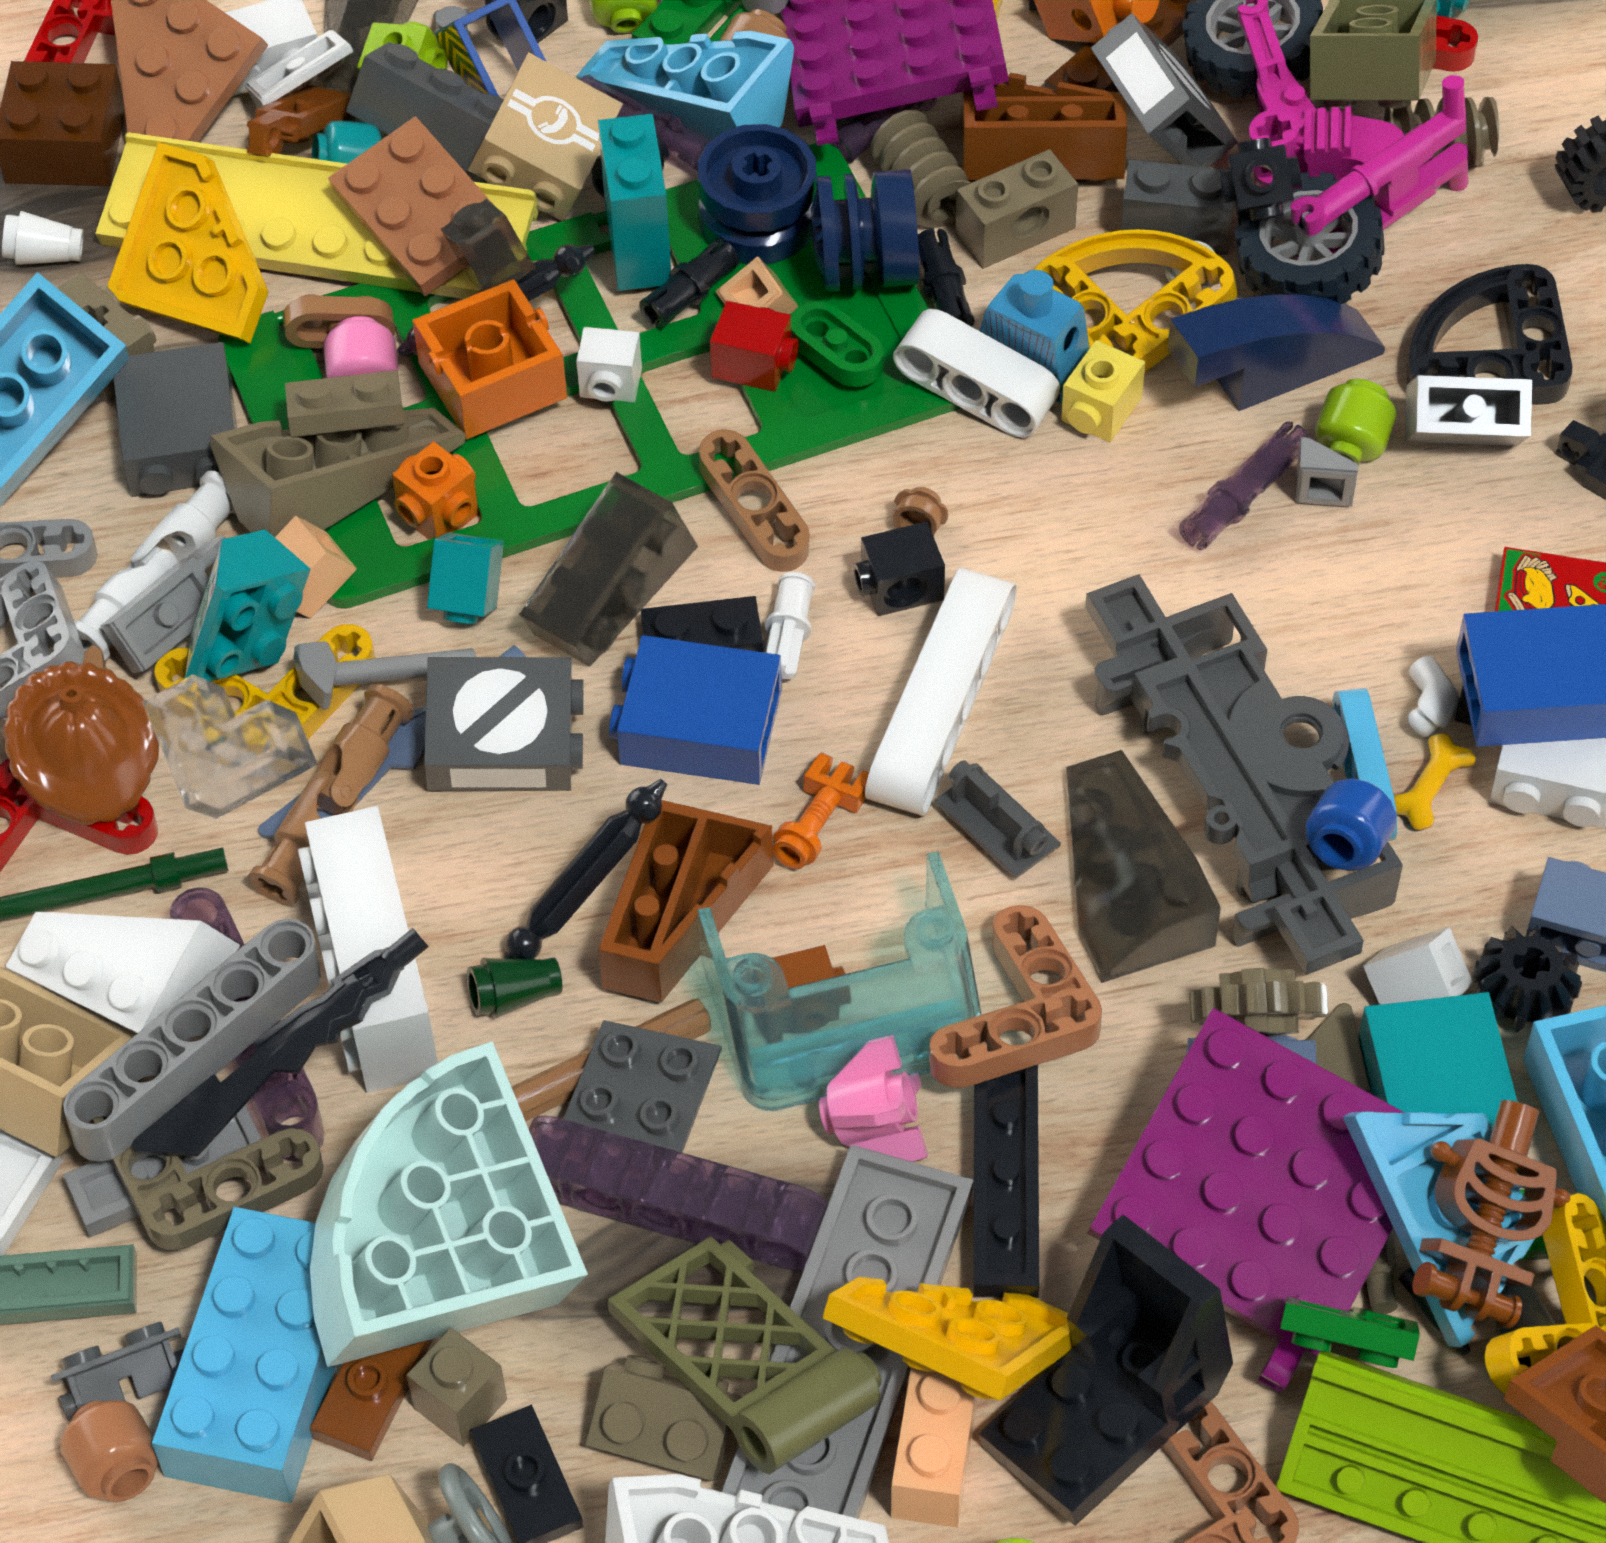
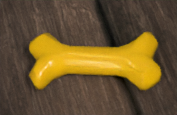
M1444 732L1436 733L1429 737L1430 761L1413 788L1404 794L1394 795L1397 814L1406 816L1411 827L1416 830L1432 827L1434 823V815L1431 808L1432 801L1448 775L1458 768L1470 767L1475 764L1476 757L1472 750L1454 745L1451 736Z

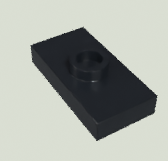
M532 1404L470 1430L473 1444L516 1543H548L584 1528L582 1516Z

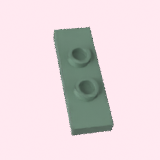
M134 1244L0 1256V1325L137 1313V1252Z

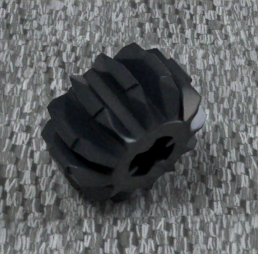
M1538 925L1530 931L1529 936H1523L1511 926L1505 932L1503 940L1491 937L1484 945L1480 960L1476 961L1473 971L1474 982L1478 984L1476 993L1489 992L1496 1021L1506 1017L1513 1019L1516 1033L1525 1027L1526 1022L1534 1023V1021L1569 1014L1575 998L1579 997L1582 987L1581 976L1577 974L1579 967L1578 954L1562 952L1564 948L1562 935L1549 941L1542 939Z

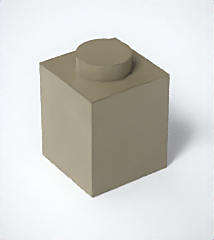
M450 1328L406 1375L414 1409L462 1447L472 1439L470 1430L485 1424L507 1401L501 1365L453 1328Z

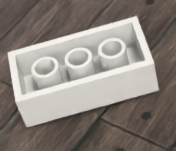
M378 806L305 822L310 846L300 848L298 852L330 989L334 986L331 983L332 979L374 950L385 949L391 946L408 932ZM416 959L406 965L405 969L400 972L391 994L373 1002L361 1023L347 1028L340 1033L349 1073L362 1070L367 1093L409 1084L419 1078L424 1071L438 1063L429 1012Z

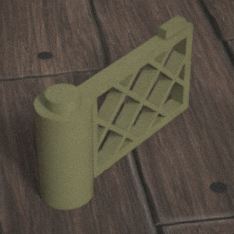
M710 1236L608 1299V1312L734 1432L741 1450L754 1467L762 1473L770 1475L877 1405L880 1399L881 1375L874 1362L862 1352L856 1353L850 1348L842 1347L836 1350L751 1273L754 1271V1261L731 1240L720 1245ZM708 1263L725 1277L723 1286L687 1284L688 1276ZM648 1300L674 1302L672 1318L643 1317L635 1308ZM684 1302L720 1305L718 1322L681 1319ZM730 1305L758 1307L766 1314L765 1325L728 1322ZM678 1338L715 1340L713 1357L683 1355L677 1349ZM725 1341L762 1343L760 1361L722 1358ZM772 1344L801 1346L809 1354L797 1363L769 1361ZM719 1378L758 1379L757 1388L736 1402H733L718 1388Z

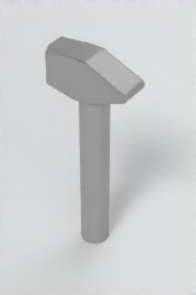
M326 641L298 644L294 647L293 655L301 687L324 710L330 707L334 686L427 677L428 657H476L474 649L470 648L336 662L331 647Z

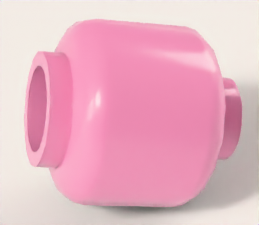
M365 316L346 318L339 322L324 340L323 351L326 378L393 370L399 371L394 336L388 328L372 318Z

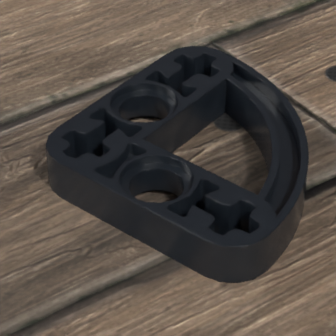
M1510 265L1475 274L1446 290L1425 311L1415 329L1407 364V385L1418 375L1450 377L1465 375L1464 377H1476L1475 375L1479 372L1493 371L1503 377V379L1532 380V405L1551 404L1563 399L1569 389L1573 365L1557 285L1553 275L1546 268L1539 265ZM1526 288L1531 290L1532 295L1537 296L1535 306L1528 307L1529 298ZM1503 302L1511 349L1434 352L1442 337L1458 321L1483 307ZM1532 326L1546 329L1552 337L1542 341L1533 340L1527 337L1523 330ZM1547 360L1545 367L1547 377L1550 380L1544 379L1543 374L1537 372L1540 361Z

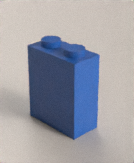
M1606 604L1463 614L1456 653L1476 747L1606 738Z
M641 635L636 658L627 657L623 668L622 692H627L624 705L615 704L610 719L609 738L610 740L618 741L620 765L760 785L782 692L781 655Z

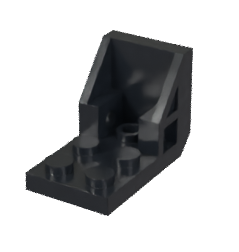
M1124 1214L1103 1232L1067 1316L1073 1349L978 1433L983 1449L1074 1526L1083 1520L1160 1449L1170 1437L1185 1426L1218 1395L1233 1365L1220 1288Z

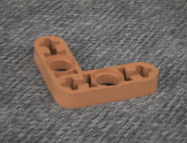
M1009 906L996 915L993 923L992 947L994 954L1024 1002L947 1025L935 1032L931 1037L929 1045V1069L931 1075L945 1086L955 1088L972 1086L1085 1050L1093 1046L1099 1039L1102 1019V1007L1099 999L1048 919L1039 910L1031 906ZM1031 938L1030 950L1026 952V943L1023 939ZM1049 970L1058 973L1062 979L1054 984H1041L1034 981L1030 976L1037 971ZM1018 1030L1029 1034L1032 1039L1023 1045H1010L1003 1042L999 1037L1007 1031Z
M1209 1402L1189 1421L1201 1420L1199 1438L1208 1451L1202 1455L1199 1461L1195 1460L1199 1456L1200 1443L1188 1430L1176 1432L1162 1446L1217 1521L1183 1543H1273L1267 1536L1261 1537L1258 1540L1253 1537L1257 1522L1247 1508V1505L1252 1502L1256 1495L1260 1497L1256 1500L1254 1513L1263 1525L1271 1527L1278 1524L1280 1526L1277 1543H1296L1299 1533V1521L1293 1508L1216 1406ZM1220 1464H1231L1243 1472L1246 1478V1485L1234 1493H1224L1211 1485L1208 1473ZM1240 1511L1238 1515L1234 1514V1512Z

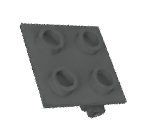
M603 1020L561 1123V1128L640 1146L645 1152L643 1160L646 1164L658 1169L666 1168L668 1162L676 1160L678 1155L682 1156L722 1051V1046Z

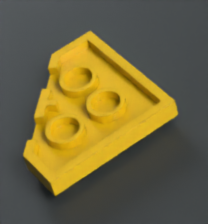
M158 142L107 287L115 294L121 304L251 344L269 291L213 160L202 154Z
M857 1277L829 1294L822 1317L842 1327L843 1332L849 1338L864 1344H879L902 1355L901 1358L907 1365L921 1371H937L960 1382L962 1389L970 1395L988 1400L997 1399L1001 1401L1073 1349L1067 1323L1069 1313L1026 1294L1004 1292L1002 1301L981 1300L978 1302L971 1301L973 1294L969 1288L920 1283L917 1292H886L887 1284L883 1279Z

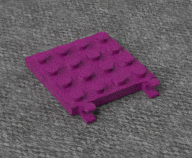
M789 0L786 7L782 10L783 23L787 27L786 34L794 45L790 78L799 128L814 125L818 146L839 142L836 125L837 119L964 91H973L976 111L998 107L994 85L1009 82L993 0Z
M1212 1008L1087 1234L1100 1240L1103 1232L1124 1214L1219 1287L1224 1311L1278 1340L1257 1382L1281 1394L1289 1383L1302 1355L1316 1362L1320 1352L1319 1350L1291 1343L1293 1332L1280 1329L1287 1296L1349 1311L1393 1229L1343 1116L1350 1112H1404L1217 1009Z

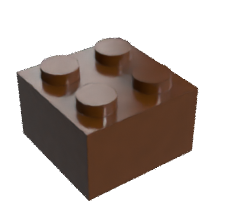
M11 61L0 106V167L5 183L110 187L125 118L123 92L116 64Z

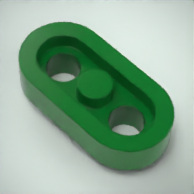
M811 301L800 305L791 314V338L798 339V351L833 379L843 385L860 387L873 383L881 376L884 370V347L882 342L840 308L825 301Z

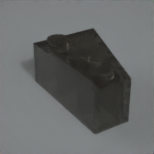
M615 472L519 615L535 636L590 667L601 654L605 653L612 646L616 637L699 546L672 502Z

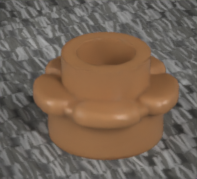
M916 487L912 490L904 489L894 499V503L897 506L894 510L893 521L897 528L928 521L934 536L940 524L943 525L947 522V507L941 503L939 495L929 488Z

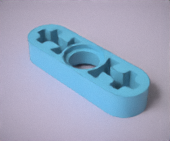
M1360 688L1335 691L1332 708L1340 716L1349 737L1348 753L1343 762L1346 779L1354 778L1367 781L1380 788L1392 801L1396 811L1394 795L1368 690ZM1396 812V828H1395L1394 832L1392 833V835H1391V837L1389 838L1388 841H1392V840H1395V839H1396V835H1397V812Z

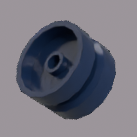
M768 124L741 125L724 131L705 146L698 160L700 231L709 245L716 238H722L724 244L728 241L735 248L740 262L749 264L758 256L765 264H772L794 256L809 243L812 237L810 207H812L816 192L817 173L816 157L807 143L787 129Z

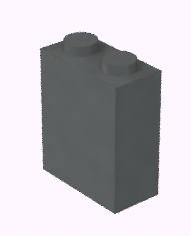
M219 342L129 356V361L115 375L114 386L122 462L131 496L158 495L168 491L200 487L199 480L207 471H216L221 474L210 446V435L237 428L232 381L224 343Z

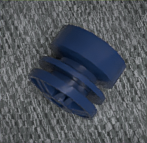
M911 170L874 172L871 196L865 198L859 197L853 174H844V199L833 200L831 176H817L816 192L812 207H810L814 260L824 280L825 291H840L839 266L850 265L853 290L862 289L865 264L876 263L879 279L883 287L919 284L918 229Z

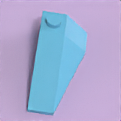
M755 31L735 32L732 40L711 41L708 34L691 35L689 43L667 45L664 44L661 37L608 40L576 77L643 115L653 114L655 121L706 146L720 133L741 125L768 124L776 127L782 125L794 45L791 39Z

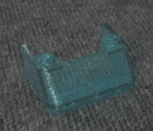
M939 851L926 855V909L912 916L904 930V947L908 959L788 988L782 968L774 959L767 955L747 953L726 958L710 907L698 910L701 962L742 1094L752 1106L765 1111H778L820 1100L821 1097L827 1096V1085L869 1040L894 1035L902 1062L901 1068L891 1070L893 1074L906 1072L908 1075L929 1073V1045L931 1037L935 1032L947 1025L982 1015L967 930Z

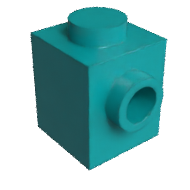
M449 532L434 539L427 609L444 611L443 618L445 620L457 623H478L479 616L484 617L497 609L504 540Z

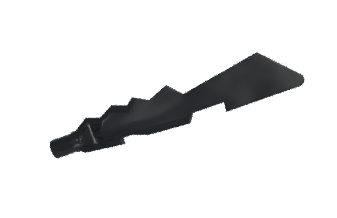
M412 927L391 946L385 949L374 950L332 979L331 983L334 986L325 994L300 1006L255 1040V1055L221 1083L217 1076L213 1074L134 1139L132 1143L133 1149L140 1154L199 1156L275 1072L300 1073L316 1047L337 1043L341 1031L361 1023L371 1004L391 994L400 972L429 946Z

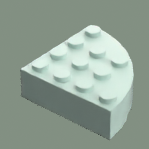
M493 1041L448 1056L424 1071L419 1078L410 1082L400 1093L398 1092L357 1138L331 1178L316 1220L310 1265L313 1315L327 1367L443 1336L450 1328L460 1332L558 1305L588 1275Z

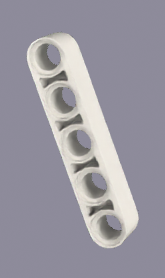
M961 567L956 571L871 765L865 789L866 799L925 816L928 812L1009 622L1016 598V583Z

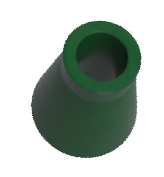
M555 957L547 959L482 958L480 965L470 966L467 969L469 997L477 1016L490 1014L495 1019L545 997L561 994L563 989L561 970Z

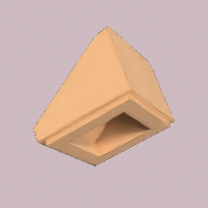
M758 256L716 290L724 304L728 300L759 308L766 307L786 314H791L799 307L777 275Z

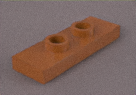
M433 1339L343 1363L309 1428L312 1439L372 1461L409 1389L406 1375L425 1356Z

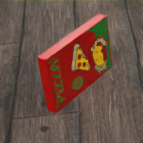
M1504 547L1495 611L1606 604V562Z

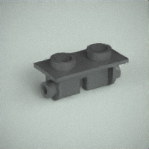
M966 760L957 763L949 773L953 786L935 799V803L1015 879L1061 846V842L996 783L978 763L969 764Z
M157 1322L124 1335L127 1347L102 1356L99 1346H94L61 1359L64 1371L51 1375V1378L55 1385L68 1381L71 1392L59 1396L67 1420H72L74 1414L82 1406L93 1401H126L119 1381L130 1376L139 1399L171 1388L184 1349L173 1352L169 1343L182 1338L179 1327L165 1332L162 1322Z

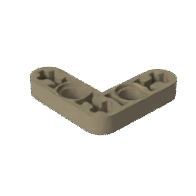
M108 1117L94 1118V1124L100 1123ZM295 1128L278 1131L188 1174L177 1155L140 1154L133 1149L132 1145L122 1154L110 1160L151 1240L165 1250L176 1251L188 1248L226 1230L233 1207L264 1212L307 1192L318 1183L324 1168L318 1141L311 1133ZM294 1153L296 1158L302 1159L303 1166L292 1170L288 1163H284L283 1157ZM157 1155L166 1161L163 1171L154 1178L139 1179L131 1173L134 1163L144 1156ZM261 1165H264L267 1176L270 1175L271 1183L264 1186L258 1169ZM242 1177L250 1181L252 1184L250 1191L240 1200L225 1201L216 1195L219 1185L228 1178ZM204 1192L210 1210L205 1214L203 1213L201 1203H198L196 1197ZM173 1208H176L177 1212L183 1215L184 1222L175 1226L165 1218L164 1214Z

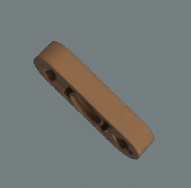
M728 429L716 430L708 434L702 440L699 447V470L708 486L765 566L780 572L799 568L806 561L809 553L810 533L805 521L743 435ZM722 453L726 458L734 456V470L738 476L732 480L731 468L723 459L715 461V454ZM757 490L766 494L770 502L762 509L749 510L738 502V498L744 492ZM775 519V529L784 541L794 539L792 548L787 549L782 543L773 546L774 531L770 524Z

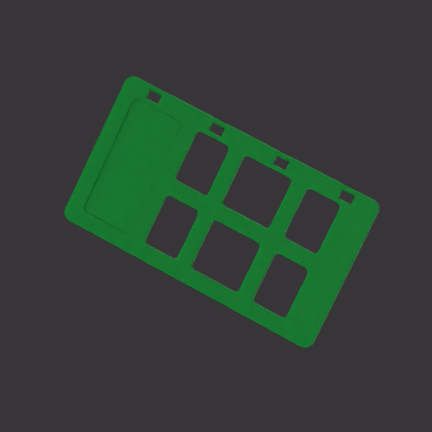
M817 143L808 145L816 157L817 176L830 175L833 200L844 199V174L853 173L841 151L832 144L818 146ZM854 176L859 192V197L865 198L866 196ZM698 179L665 189L670 254L676 266L681 262L688 263L709 246L700 231ZM606 211L596 214L590 212L529 231L526 241L527 253L523 267L535 260L553 259L555 251L566 244L576 246L592 244L595 249L593 255L611 250L609 233L602 234L599 228L600 226L607 225ZM812 237L809 243L794 256L772 264H766L777 275L798 306L811 301H825L834 304L878 337L884 347V370L876 381L865 386L852 387L839 383L799 351L793 370L791 372H783L776 392L738 384L761 429L758 433L745 438L768 471L961 408L910 380L901 373L894 362V351L922 311L929 309L916 285L883 287L879 279L876 263L865 264L862 289L853 290L850 265L839 266L840 291L826 292L824 280L814 260ZM740 262L737 268L716 282L708 290L709 296L700 304H696L700 311L697 315L669 323L663 329L653 328L639 333L642 361L641 375L646 371L710 351V340L725 306L716 290L748 264ZM586 264L584 270L579 275L571 278L560 277L553 290L579 343L581 342L584 327L618 330ZM361 283L321 295L338 297L370 296L385 301L392 308L395 331L401 344L406 340L409 330L413 327V319L430 313V308L435 304L454 299V297L428 294L424 297L421 292ZM284 310L276 313L269 311L260 315L251 344L221 334L219 335V342L224 343L230 375L251 424L279 420L282 426L281 430L289 429L285 383L324 378L311 348L298 347L292 344L286 338L285 333H283L280 326L284 325ZM578 352L563 357L567 397L579 393L576 362ZM415 354L407 356L426 398L422 402L404 407L403 410L435 408L457 426L419 365L418 356ZM640 376L635 403L608 401L640 466L639 471L534 506H524L518 501L486 431L467 440L465 439L463 445L451 451L452 455L459 454L465 458L475 472V489L481 520L475 525L450 533L504 540L502 558L710 491L711 488L700 473L699 452L685 455L678 451ZM722 453L715 454V461L723 459L731 468L732 480L738 475L734 470V456L726 458ZM376 498L324 530L357 568L327 601L333 607L341 609L352 608L430 582L434 539L436 538L406 547L398 545L392 536Z

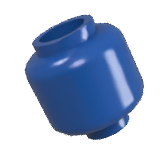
M1354 778L1338 780L1326 788L1307 819L1306 838L1312 851L1322 862L1330 867L1346 871L1363 870L1376 862L1396 828V811L1387 795L1373 784Z

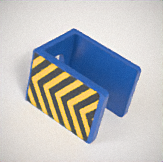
M496 0L434 32L441 47L446 52L453 71L463 78L465 84L483 94H492L499 97L465 26L490 15L517 71H519L528 52L546 61L516 0Z

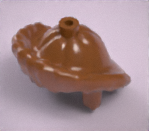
M67 661L57 666H48L41 672L32 673L27 678L25 684L19 686L14 691V699L8 703L5 710L7 716L3 727L5 752L10 759L9 766L13 777L22 784L24 790L40 806L55 811L62 818L75 820L82 825H92L97 822H113L124 812L131 811L139 803L141 795L148 787L150 775L159 759L158 721L155 714L147 707L142 695L136 692L127 681L117 678L112 670L99 669L92 663L78 664L73 661Z

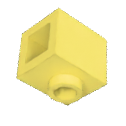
M1095 340L1063 385L1061 421L1072 425L1082 433L1092 434L1111 442L1142 399L1145 361Z

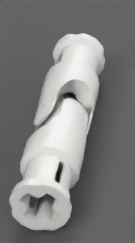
M216 471L204 473L199 480V489L186 503H178L135 550L131 557L132 563L125 570H120L116 574L111 575L94 594L95 603L78 621L74 620L84 652L93 644L102 649L104 660L106 661L110 656L109 647L112 645V642L100 625L183 558H188L200 546L214 539L217 527L229 514H236L220 473ZM161 539H164L168 542L173 553L156 547V544Z

